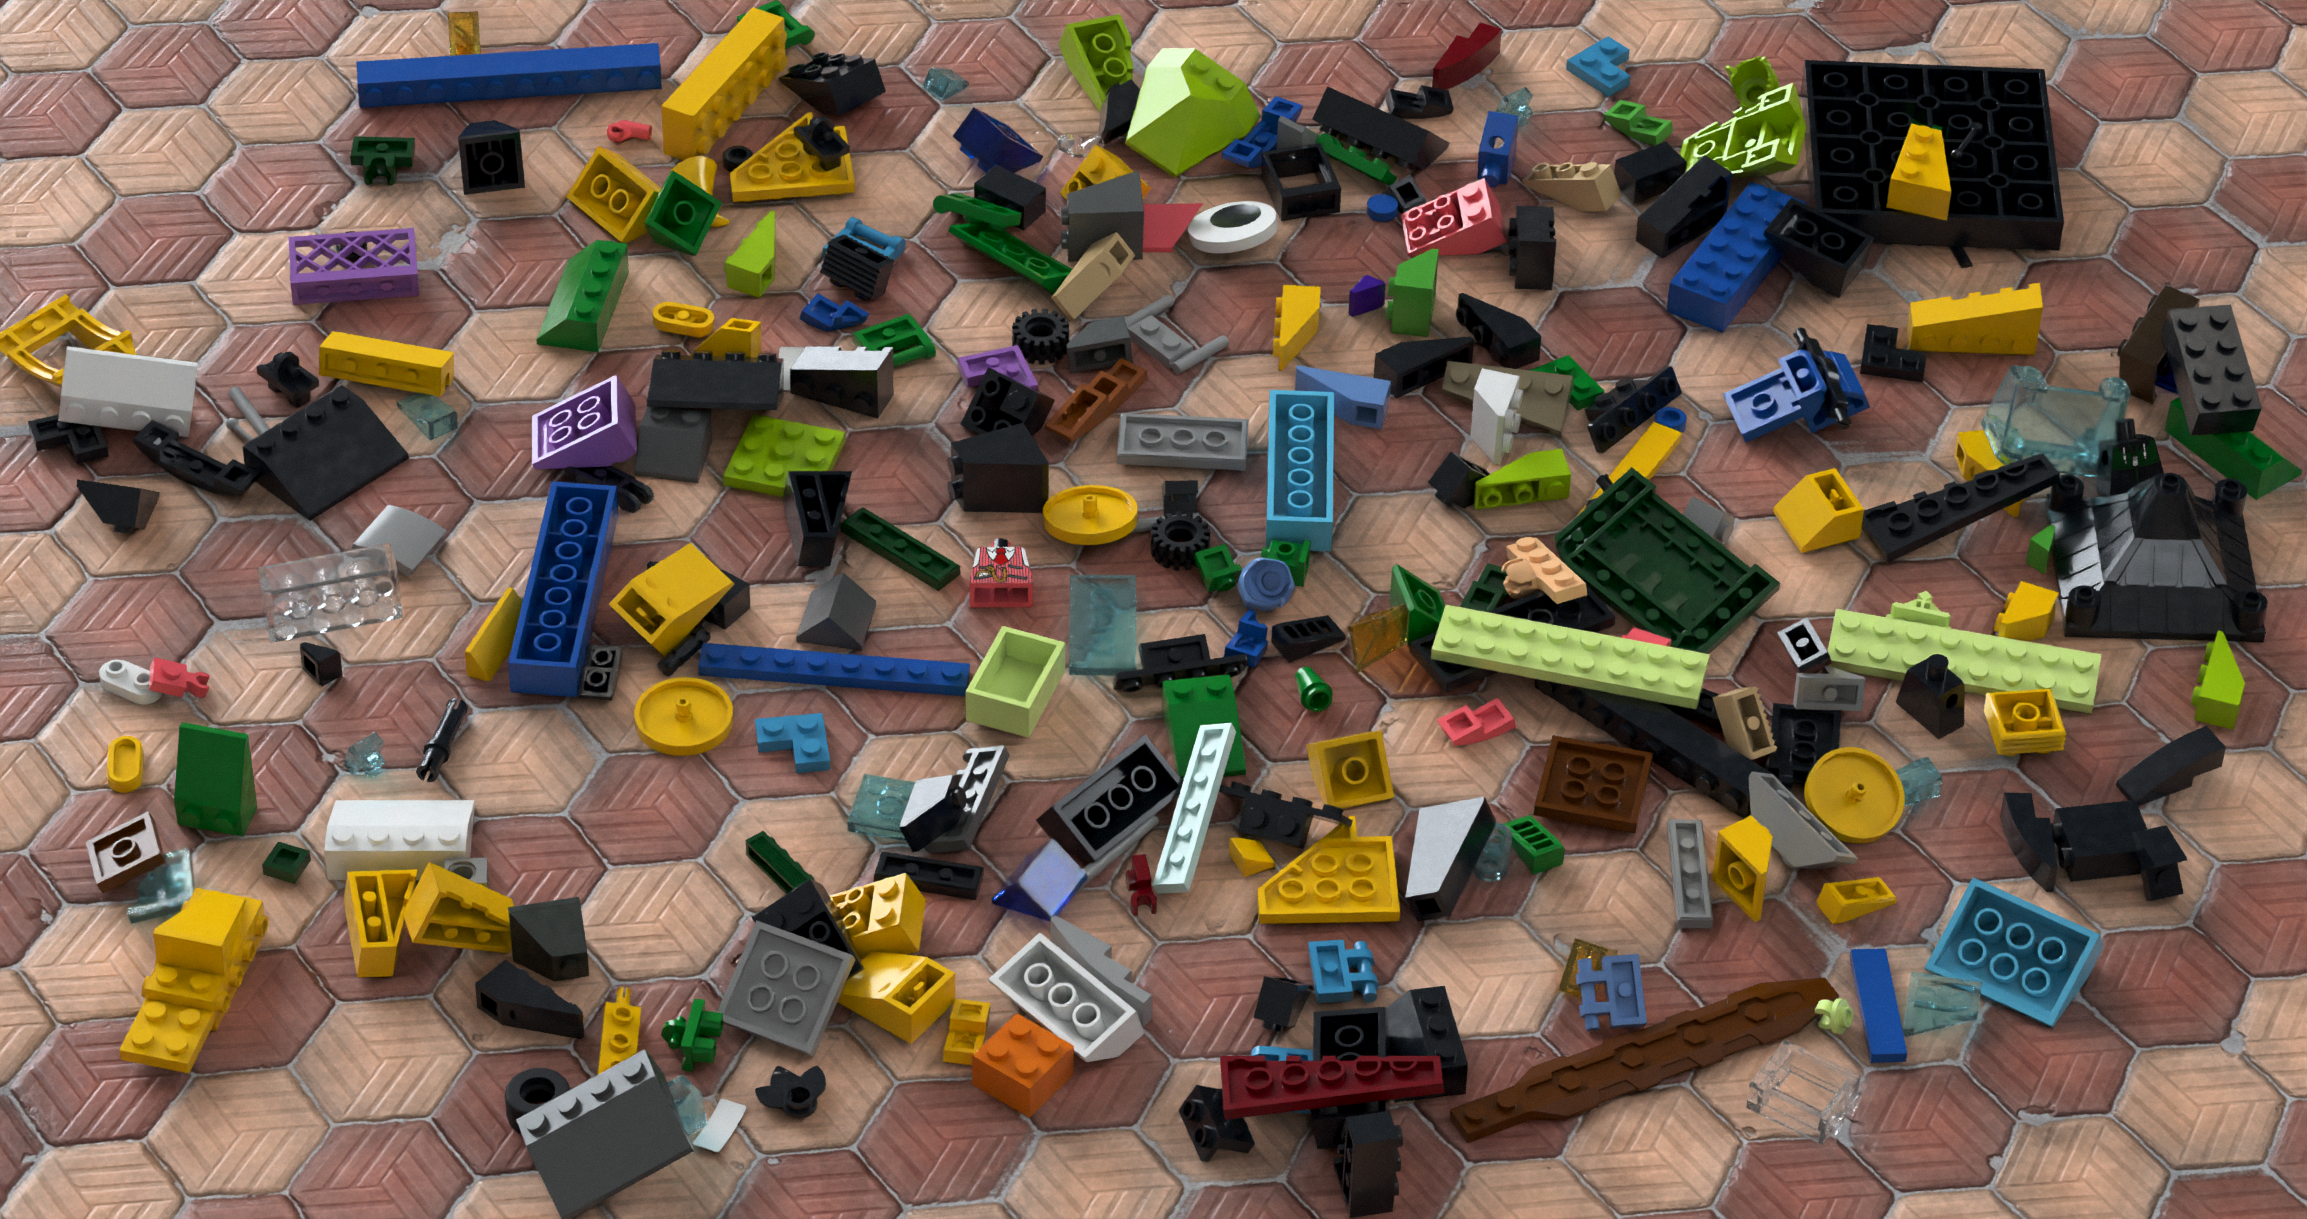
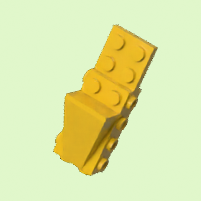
M195 888L190 900H186L183 903L181 912L155 928L153 932L156 952L155 968L151 976H146L144 979L142 996L145 997V1000L119 1049L121 1060L190 1073L210 1031H217L225 1013H227L237 988L240 987L243 976L250 962L253 961L262 938L266 935L269 919L264 914L262 900L221 893L215 890Z

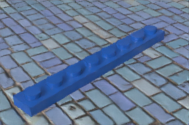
M703 643L698 664L699 676L966 696L970 677V663Z

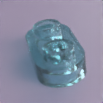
M1496 823L1473 869L1474 874L1481 880L1494 882L1501 880L1507 874L1512 845V832L1506 825Z

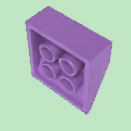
M617 375L532 416V465L535 469L610 466L616 462L627 461L633 454L637 453L636 405Z

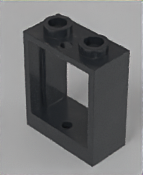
M1321 143L1262 152L1261 177L1281 221L1340 212L1341 186ZM1315 173L1319 184L1283 189L1279 178Z

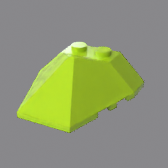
M1162 48L1145 70L1125 144L1175 178L1202 163L1208 156L1220 153L1235 139H1244L1259 121L1261 115L1246 83L1196 48Z
M1791 83L1767 92L1758 97L1760 103L1746 111L1742 107L1735 110L1733 113L1736 117L1722 125H1719L1716 121L1683 141L1680 155L1687 161L1686 172L1704 155L1732 172L1731 178L1771 175L1780 171H1788L1796 166L1803 144L1806 125L1795 85Z

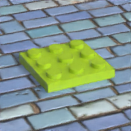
M753 414L723 475V485L783 497L788 471H832L844 446L845 432Z

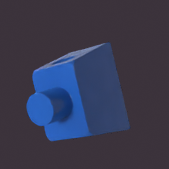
M1488 111L1478 152L1477 178L1479 180L1485 178L1490 188L1496 187L1498 184L1508 183L1517 152V115ZM1498 137L1503 140L1504 144L1496 149L1494 146Z

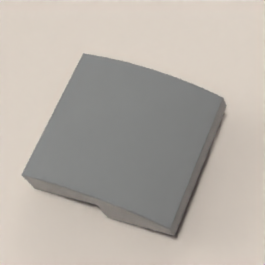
M387 505L354 542L352 549L378 567L385 561L407 577H410L441 542L447 530L417 513L397 506Z

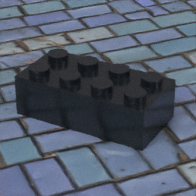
M2231 304L2169 309L2161 334L2191 436L2253 431L2262 407Z
M1373 1007L1313 1012V1061H1322V1056H1336L1340 1061H1355L1359 1056H1390V1033L1386 1008ZM1390 1100L1312 1109L1317 1149L1337 1148L1338 1145L1345 1144V1141L1341 1139V1133L1346 1117L1390 1111Z

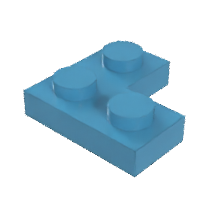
M1607 36L1569 58L1566 70L1610 97L1630 85V75L1616 67L1629 59L1630 50Z
M823 713L755 719L758 752L793 749L796 773L830 770V757Z

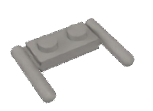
M1166 295L1125 318L1131 341L1167 368H1172L1174 373L1179 375L1229 345V339L1222 335L1194 351L1193 345L1154 317L1174 305L1173 297Z

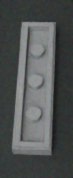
M1668 819L1667 835L1677 928L1712 929L1713 913L1702 820Z

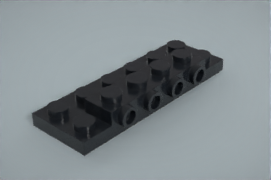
M1587 584L1586 596L1556 604L1543 591H1539L1488 611V613L1595 633L1615 625V615ZM1437 632L1410 642L1409 652L1445 693L1497 673V671L1431 659V650Z

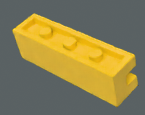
M332 331L319 346V375L441 397L445 392V386H450L453 382L454 352Z

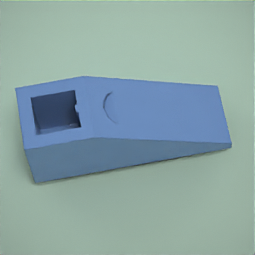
M1297 365L1295 391L1334 392L1335 416L1352 425L1382 429L1389 408L1391 381Z

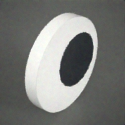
M1254 201L1232 202L1212 207L1198 214L1188 225L1192 246L1208 253H1232L1247 250L1266 242L1278 230L1277 215L1274 208Z

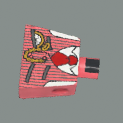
M1002 538L992 541L991 547H980L977 549L970 576V608L1033 607V578L1025 549L1022 547H1010L1009 541Z

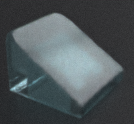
M932 67L928 71L923 88L939 100H945L967 88L969 83L951 69Z

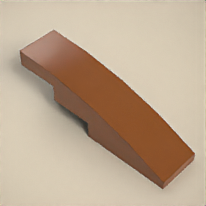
M1120 357L1107 373L1101 370L1088 386L1081 383L1045 424V429L1073 442L1103 422L1128 400L1148 378L1147 370Z

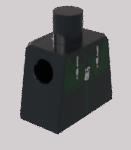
M2132 418L2116 420V438L2099 443L2097 494L2104 496L2124 494L2137 484L2155 475L2164 474L2154 438L2144 434H2136L2135 423Z

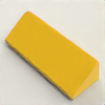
M508 587L466 648L467 676L491 681L510 653L523 603L514 588Z

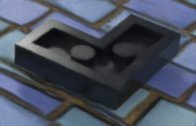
M1867 324L1860 374L1923 382L1927 352L1897 349L1898 328Z
M59 414L28 421L29 432L37 451L69 444L77 464L109 456L108 447L99 426L58 421Z

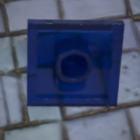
M1052 838L1025 857L991 898L992 904L1051 922V918L1054 915L1058 916L1088 879L1087 873Z

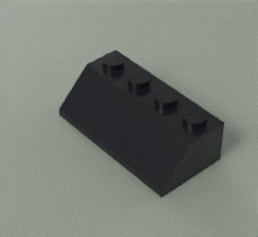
M1330 87L1326 88L1312 120L1321 124L1320 131L1328 133L1333 137H1336L1339 132L1347 136L1345 142L1358 148H1362L1364 143L1372 147L1370 153L1387 160L1388 155L1398 158L1396 164L1410 171L1413 170L1414 166L1425 170L1450 144L1424 128Z
M1145 734L1055 803L1036 821L1057 848L1093 863L1179 796L1183 781Z

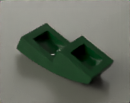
M1487 563L1478 581L1473 580L1460 607L1488 612L1503 606L1509 597L1503 584L1506 576H1508L1506 571L1502 572V567Z

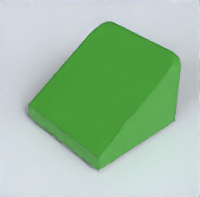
M2049 525L2030 538L2026 563L2042 574L2046 573L2056 529L2054 525Z

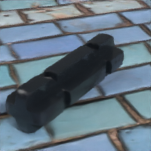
M702 626L695 628L691 634L686 636L657 663L658 669L665 676L672 675L702 648L703 643H707L710 640V633Z

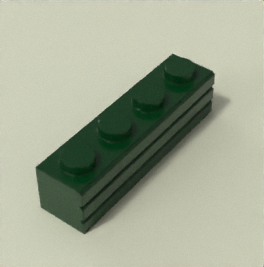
M764 831L746 840V856L785 894L809 879L815 881L811 874L802 869L799 862H795L788 852L782 849L775 839L769 837Z

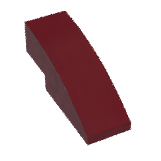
M1480 22L1469 38L1457 35L1433 68L1432 87L1447 90L1480 73L1500 53L1502 29Z

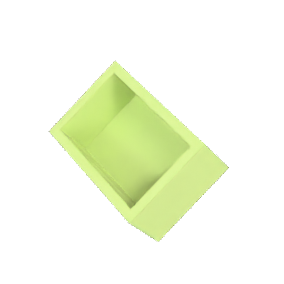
M1002 626L966 690V721L1029 738L1065 673L1066 643Z

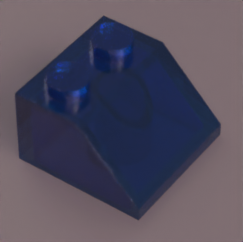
M975 107L972 108L953 135L961 144L959 149L972 159L976 157L979 160L977 166L986 173L995 165L1015 173L1040 162L1044 157L1009 125Z

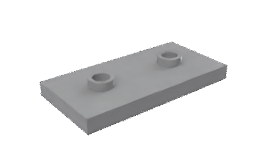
M1121 413L1117 464L1246 471L1249 419Z

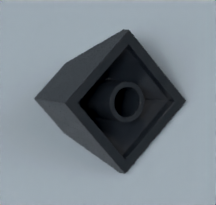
M78 479L76 485L103 523L114 525V532L133 534L134 528L145 529L160 492Z

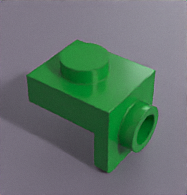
M1226 543L1195 553L1194 560L1208 592L1217 589L1223 592L1236 586L1242 569L1240 564H1234Z

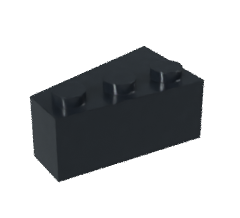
M1516 205L1515 218H1509V236H1514L1509 239V256H1515L1510 257L1509 276H1515V289L1552 290L1557 243L1556 239H1554L1556 231L1553 227L1555 222L1553 207Z
M806 346L790 368V393L878 419L894 396L893 347H884L882 351H868L867 347H857L855 351H842L841 347Z
M788 471L782 501L798 566L831 565L852 471Z
M1390 1111L1346 1117L1341 1133V1139L1345 1141V1144L1338 1145L1337 1147L1338 1155L1342 1154V1156L1333 1160V1166L1349 1217L1354 1218L1393 1212L1394 1196L1399 1195L1396 1172L1401 1171V1160L1398 1148L1403 1146L1401 1128L1399 1125H1394Z

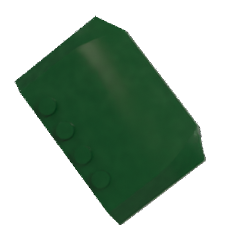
M1632 467L1554 536V545L1562 562L1577 574L1603 602L1636 628L1672 639L1671 647L1710 654L1780 588V582L1756 563L1749 567L1656 494V485Z

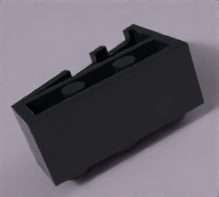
M1704 155L1638 217L1636 241L1663 259L1714 228L1727 212L1732 172Z

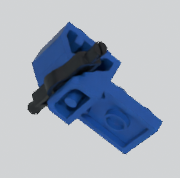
M1797 328L1795 330L1796 333L1793 332V336L1799 347L1797 351L1778 359L1781 366L1780 369L1723 393L1745 443L1803 417L1811 433L1836 422L1840 429L1850 427L1851 420L1849 417L1870 408V405L1846 355L1832 351H1822L1817 339L1809 338L1805 328Z

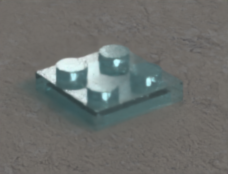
M864 774L847 821L848 831L906 841L899 826L915 782Z

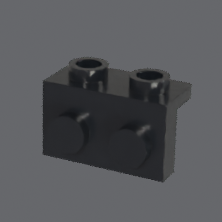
M1196 1085L1179 1108L1181 1118L1201 1161L1209 1162L1218 1149L1248 1154L1255 1145L1244 1118L1225 1120L1222 1089Z

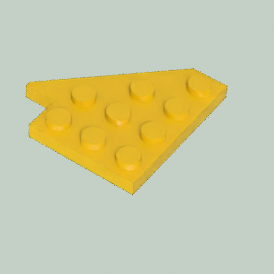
M807 112L729 173L732 201L749 202L753 200L855 193V180L850 153L841 156V165L830 171H825L820 166V160L816 156L808 155L803 150V143L794 136V127L807 126L813 118L812 112ZM845 126L834 127V131L848 144Z
M1349 816L1348 818L1353 820L1351 827L1336 826L1257 889L1259 924L1399 921L1400 906L1392 836L1357 837L1355 816Z

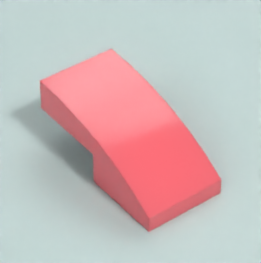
M1499 698L1473 711L1466 704L1437 719L1439 726L1454 746L1485 741L1516 728L1514 718Z

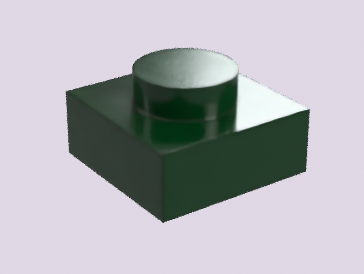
M278 841L262 864L263 875L295 884L311 861L310 851Z

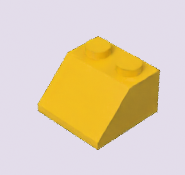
M1381 730L1306 744L1312 778L1324 804L1342 809L1394 798Z
M1750 815L1718 831L1712 881L1754 922H1757L1761 919L1773 836L1765 826H1762Z

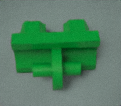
M694 999L687 1023L684 1017L678 1016L676 1020L667 1021L662 1028V1038L669 1043V1048L676 1050L680 1046L684 1054L681 1066L683 1071L692 1072L695 1062L714 1063L717 1049L716 1039L702 1038V1036L721 1037L724 1027L723 1013L705 1011V1000Z

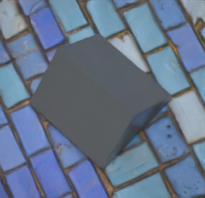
M842 572L811 592L796 636L797 642L862 651L876 608V600Z

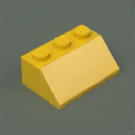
M598 146L566 197L621 243H628L648 233L644 222L662 188L621 155Z

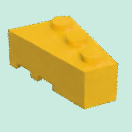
M1911 124L1890 179L1887 208L1947 221L1951 187L1942 131L1928 126Z
M429 862L403 911L412 942L500 953H510L511 951L508 907H514L512 899Z
M418 869L347 872L343 902L357 978L393 976L406 929L403 911L415 890Z

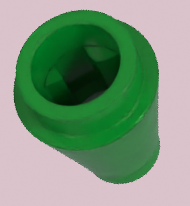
M1300 668L1295 674V680L1301 704L1313 712H1321L1327 709L1332 702V688L1312 668Z

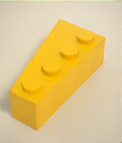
M2040 283L2028 284V289L2013 291V287L2001 288L2000 293L1982 296L1981 292L1968 293L1969 296L1956 300L1949 296L1910 302L1907 321L1909 350L2035 355L2043 311Z

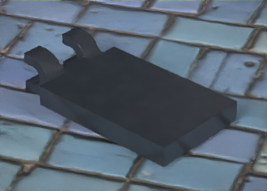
M1773 703L1771 733L1773 734L1772 739L1775 740L1774 745L1777 749L1769 754L1768 771L1773 773L1790 792L1792 784L1805 785L1811 769L1823 755L1839 748L1841 710L1796 709L1794 705Z

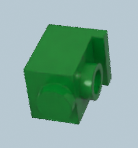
M1272 540L1270 548L1263 547L1261 557L1284 561L1291 571L1295 586L1304 587L1310 565L1311 541L1304 540L1303 544Z

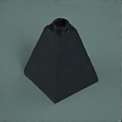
M496 120L470 123L458 136L464 195L525 188L520 130Z

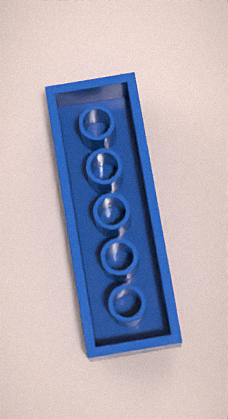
M1750 182L1670 282L1666 312L1723 333L1783 257L1764 237V230L1791 198L1807 204V202L1767 188L1764 185Z

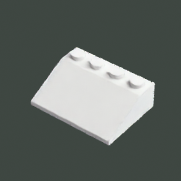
M336 800L327 825L324 854L327 880H346L347 872L408 869H418L416 880H420L429 862L444 868L445 859L470 858L475 801Z

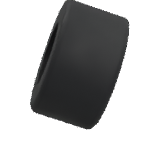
M532 1068L514 1076L506 1086L505 1092L506 1117L510 1126L521 1134L516 1119L571 1090L567 1079L559 1072L548 1068ZM537 1101H545V1102H546V1103H542V1104H531V1103L537 1102Z

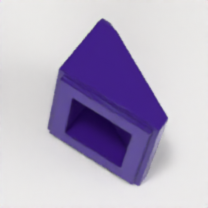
M1369 275L1363 276L1350 290L1349 316L1354 317L1383 307L1385 304V282Z

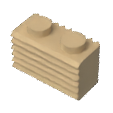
M1755 686L1735 689L1713 697L1727 745L1750 760L1773 753L1777 749L1774 745L1775 740L1772 739L1773 734L1770 733L1769 721L1765 719L1767 714L1763 713L1765 709L1761 706L1763 701L1759 700L1761 696L1757 693L1759 688Z

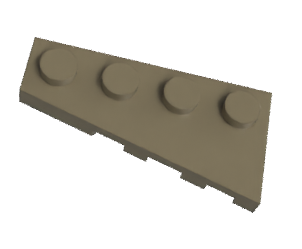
M1447 362L1442 385L1443 395L1473 405L1474 388L1482 368L1520 376L1518 389L1523 390V399L1520 409H1517L1516 413L1521 414V420L1526 425L1534 428L1539 426L1550 430L1553 435L1562 437L1574 383L1573 376L1461 362Z

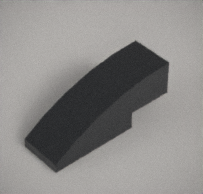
M2204 726L2168 743L2146 757L2116 781V787L2129 801L2136 800L2138 806L2192 787L2195 776L2222 767L2226 747L2207 726Z
M2004 793L2000 819L2009 846L2031 878L2046 892H2053L2058 867L2050 818H2036L2032 793Z

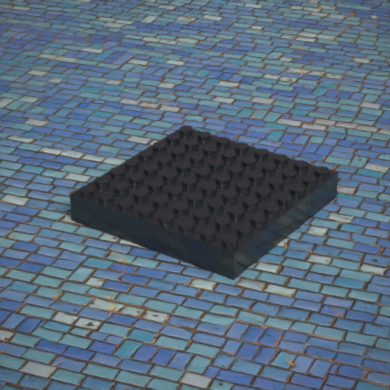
M1804 60L1801 98L1806 125L1804 137L1810 207L1874 237L1872 243L2059 251L2064 217L2045 69ZM1912 119L1930 128H1933V125L1943 127L1942 137L1951 187L1947 221L1887 208L1890 179L1912 124ZM1974 122L1981 123L1983 125L1982 133L1974 136L1962 152V159L1959 161L1952 160L1951 152L1958 149L1970 133L1971 124Z

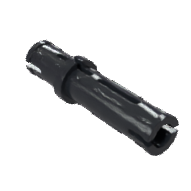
M457 698L448 700L432 739L428 740L424 746V757L416 770V774L421 780L424 781L427 772L430 771L427 782H434L438 777L442 764L448 761L451 753L450 746L468 711V706L463 700H460L457 709H454Z

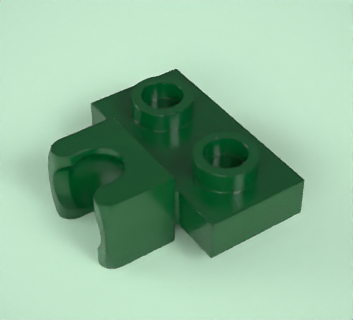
M354 136L350 154L351 165L363 166L364 182L367 185L372 184L373 179L377 176L387 177L388 185H394L397 167L413 166L416 148L415 138Z

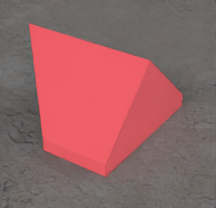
M1203 203L1143 204V252H1173L1174 245Z

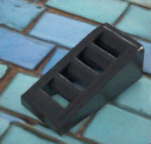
M1329 615L1283 622L1272 626L1271 643L1288 662L1346 640L1344 632ZM1323 628H1327L1329 633H1326Z

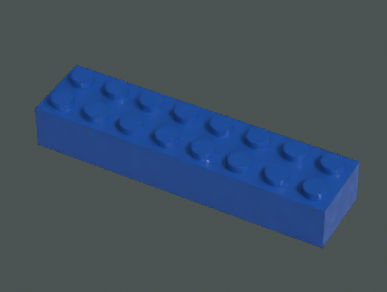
M551 482L508 661L510 692L578 697L582 666H585L587 649L591 640L619 515L617 486Z

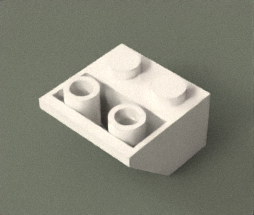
M1482 368L1474 388L1470 437L1494 464L1500 465L1504 453H1510L1514 438L1512 432L1517 433L1520 427L1521 414H1517L1516 411L1520 409L1523 390L1518 389L1520 376Z

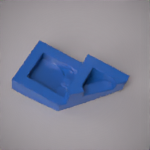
M817 293L801 311L800 320L828 332L864 323L868 319L869 313L847 300L842 306H839Z
M1249 609L1239 620L1238 631L1225 646L1224 657L1247 654V666L1255 668L1268 647V641L1266 640L1268 627L1265 624L1258 623L1256 612L1253 609Z

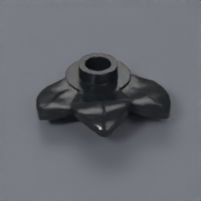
M776 1066L771 1076L770 1086L756 1088L755 1093L760 1103L764 1106L781 1109L792 1118H805L812 1115L817 1109V1098L826 1089V1079L819 1066L808 1069L801 1077L781 1066Z

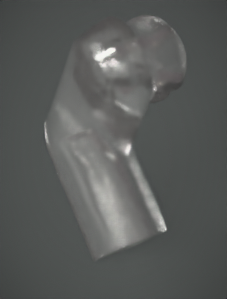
M1064 134L1057 140V147L1060 151L1076 158L1088 155L1095 145L1104 147L1103 139L1099 134L1087 139L1073 134Z

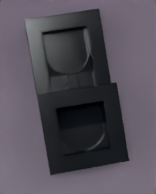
M1424 85L1420 86L1417 94L1389 89L1385 97L1389 114L1398 118H1434L1452 114L1454 110L1449 90Z

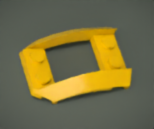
M66 294L0 332V351L29 374L61 388L64 368L61 370L54 369L39 361L31 353L68 331L93 350L136 355L132 333L128 329L121 333L107 327L83 308L79 310L70 302V297Z

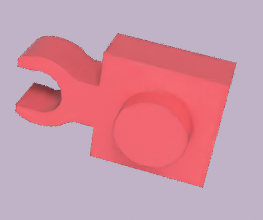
M154 657L150 665L149 690L183 697L184 692L187 691L196 697L204 698L209 690L207 682L210 675L203 672L190 673L187 672L186 664Z

